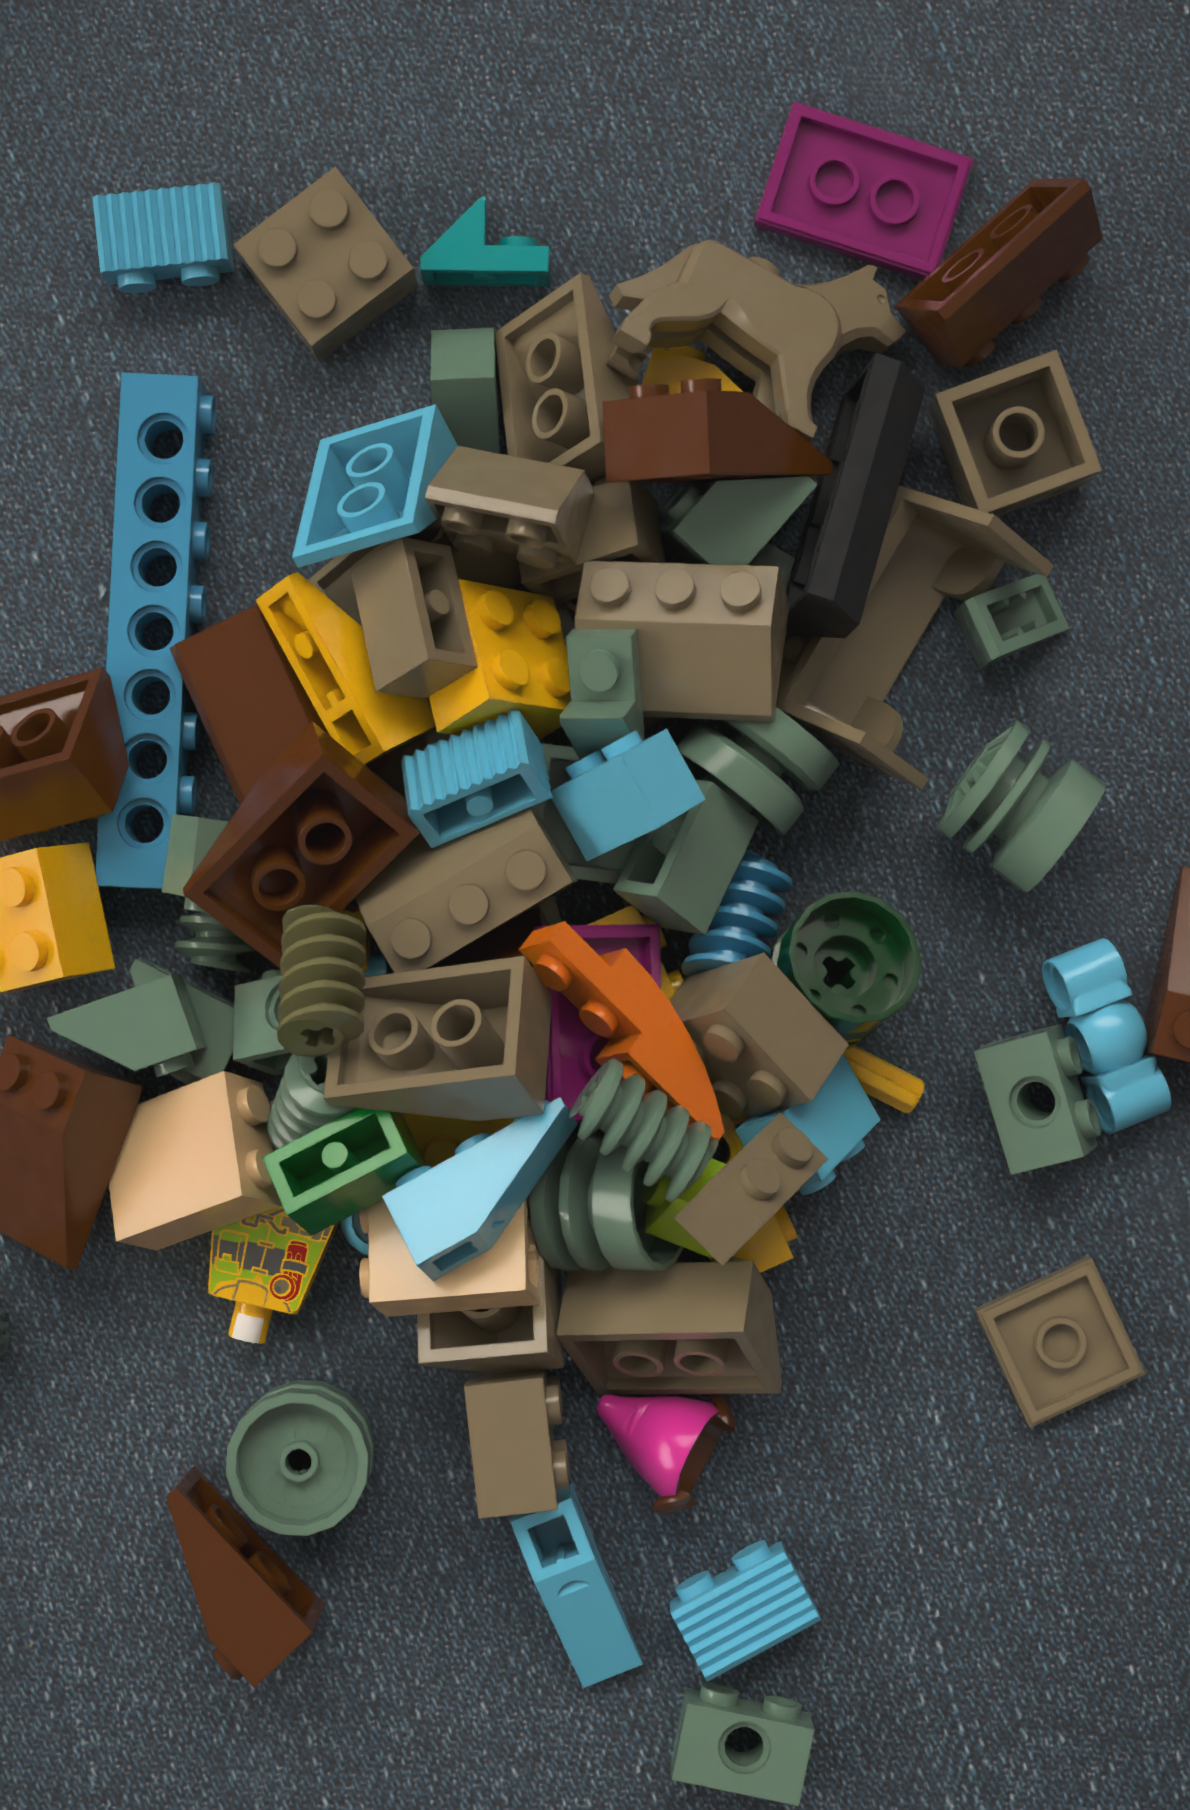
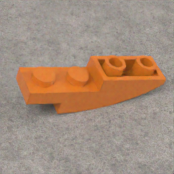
M565 921L534 930L519 948V951L533 964V969L544 985L552 990L561 992L579 1010V1018L587 1028L609 1039L595 1060L602 1066L606 1061L615 1058L623 1064V1074L620 1082L628 1076L639 1075L645 1079L643 1097L651 1091L660 1090L667 1095L665 1112L674 1106L681 1105L689 1111L687 1127L694 1122L702 1120L711 1127L709 1142L714 1138L720 1140L725 1131L717 1099L705 1065L689 1032L671 1002L651 975L626 948L598 955Z

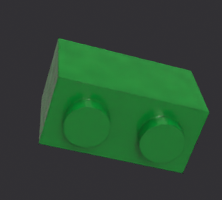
M356 1108L262 1157L286 1215L311 1236L383 1199V1195L397 1188L396 1183L403 1175L413 1169L425 1166L406 1121L398 1112Z

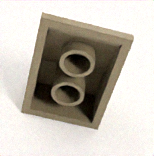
M579 273L495 332L508 455L585 470L593 487L596 481L606 477L603 401L629 399V387L639 385L636 378L633 380L606 365L616 344L611 342L615 331L596 289L587 275Z
M525 956L365 977V986L361 989V992L364 994L365 1007L360 1013L364 1019V1032L357 1039L341 1043L338 1050L328 1054L323 1099L329 1105L473 1121L544 1114L552 995Z

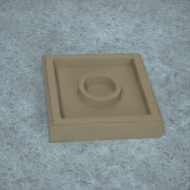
M1089 1256L973 1309L1023 1418L1030 1428L1145 1375V1371L1093 1259Z

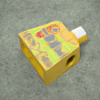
M281 1203V1206L212 1230L208 1293L216 1297L236 1301L228 1336L246 1342L265 1344L273 1310L288 1314H298L306 1301L339 1222L311 1236L286 1215Z

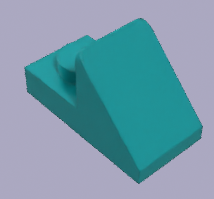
M486 196L479 198L420 257V272L424 285L549 287V246H537L535 239L524 236L503 237L499 239V245H487L488 209Z

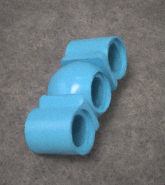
M1101 938L1044 961L1042 976L1045 988L1056 1007L1058 1018L1070 1017L1066 1025V1037L1071 1036L1075 1040L1081 1055L1082 1069L1089 1072V1074L1080 1078L1086 1087L1087 1099L1090 1098L1095 1104L1101 1129L1111 1135L1169 1111L1171 1108V1094L1166 1079L1157 1066V1059L1155 1055H1143L1148 1042L1145 1024L1137 1009L1130 1002L1123 999L1131 996L1132 991L1127 985L1124 963L1114 945L1108 939Z

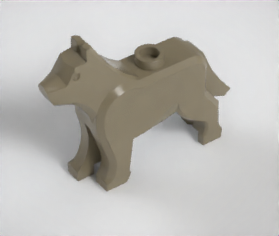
M705 240L701 243L690 245L664 265L640 277L615 286L609 295L614 307L633 311L617 328L611 341L616 346L606 365L634 380L640 372L643 361L648 356V348H679L691 345L700 339L723 359L754 380L756 383L752 395L810 442L818 427L813 424L811 394L816 379L830 361L845 351L856 349L884 354L906 332V328L890 312L886 289L873 280L877 267L874 265H867L849 275L829 282L792 284L779 276L777 267L770 261L760 257L747 258L721 242Z

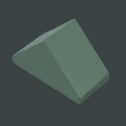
M494 327L431 330L430 382L432 405H437L458 446L500 454Z
M1034 574L974 596L964 601L953 612L979 670L1070 629L1046 576Z

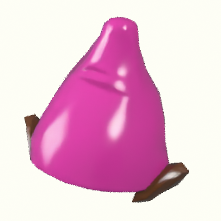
M604 1394L596 1408L626 1459L660 1496L654 1502V1513L672 1514L697 1505L696 1501L692 1498L691 1492L699 1474L724 1431L735 1432V1419L724 1394H712L711 1402L682 1396L620 1397Z

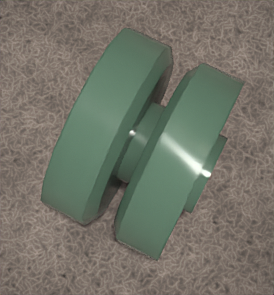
M777 707L774 722L715 720L733 738L732 740L706 725L693 724L677 745L687 766L702 779L701 781H710L716 784L754 816L760 824L782 837L785 836L799 818L804 808L798 795L779 777L783 776L807 791H819L840 765L826 747Z
M294 1380L271 1388L241 1418L227 1446L226 1477L235 1502L254 1523L280 1535L309 1536L334 1527L355 1508L374 1468L376 1439L367 1413L349 1393L325 1381ZM296 1449H302L310 1455L311 1460L308 1459L300 1466L291 1459V1456Z

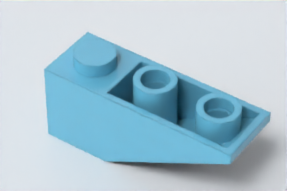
M561 1097L550 1103L545 1100L544 1114L514 1117V1123L492 1135L482 1133L465 1140L456 1148L455 1156L433 1168L431 1166H422L409 1171L397 1181V1188L382 1196L416 1266L432 1281L490 1250L499 1239L578 1124L574 1116L569 1119L570 1110Z
M570 1484V1490L559 1491L558 1510L511 1515L510 1523L534 1584L583 1688L641 1666L643 1661L573 1484Z

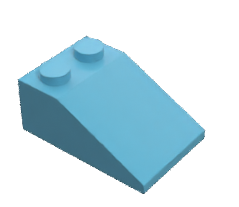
M436 404L320 440L292 559L298 568L419 533L437 520L424 498L427 486L458 445Z

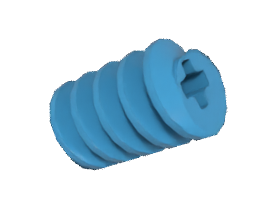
M746 850L706 935L694 933L690 938L688 948L691 955L687 956L682 962L681 969L683 974L688 977L761 953H765L770 958L772 954L771 948L758 940L757 937L774 938L778 934V925L770 918L764 916V914L781 915L785 912V901L771 892L783 893L790 891L793 886L792 878L778 870L774 863L763 856Z

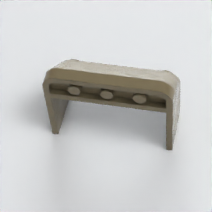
M898 486L859 626L846 638L805 637L786 632L776 707L810 734L859 763L923 790L929 778L893 753L902 736L903 719L898 711L883 702L945 596L966 601L986 592L993 585L1004 563L1048 577L1054 565L994 514Z

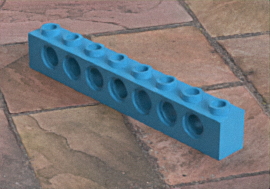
M121 372L106 671L110 675L129 767L113 812L98 818L95 873L98 886L162 890L172 814H195L197 779L196 776H187L189 750L198 751L200 715L199 713L191 712V695L169 648L195 635V624H204L207 612L206 586L197 585L198 560L207 561L210 551L209 522H200L202 497H211L213 490L212 459L204 458L205 434L215 433L217 405L215 395H207V388L199 376ZM168 430L181 432L183 434V445L175 456L167 459L154 456L153 444L161 433ZM164 493L178 495L180 508L173 519L163 523L151 520L150 506L157 496ZM160 556L175 558L177 570L174 578L164 586L156 587L149 585L146 577L149 564ZM156 619L170 620L173 626V637L170 643L160 650H148L143 641V633L147 625ZM152 682H165L170 691V700L167 707L157 714H145L140 705V695L143 689ZM153 744L161 745L167 756L165 769L157 777L144 779L137 769V757L145 747ZM154 807L162 815L163 830L154 841L142 843L134 833V820L142 810Z

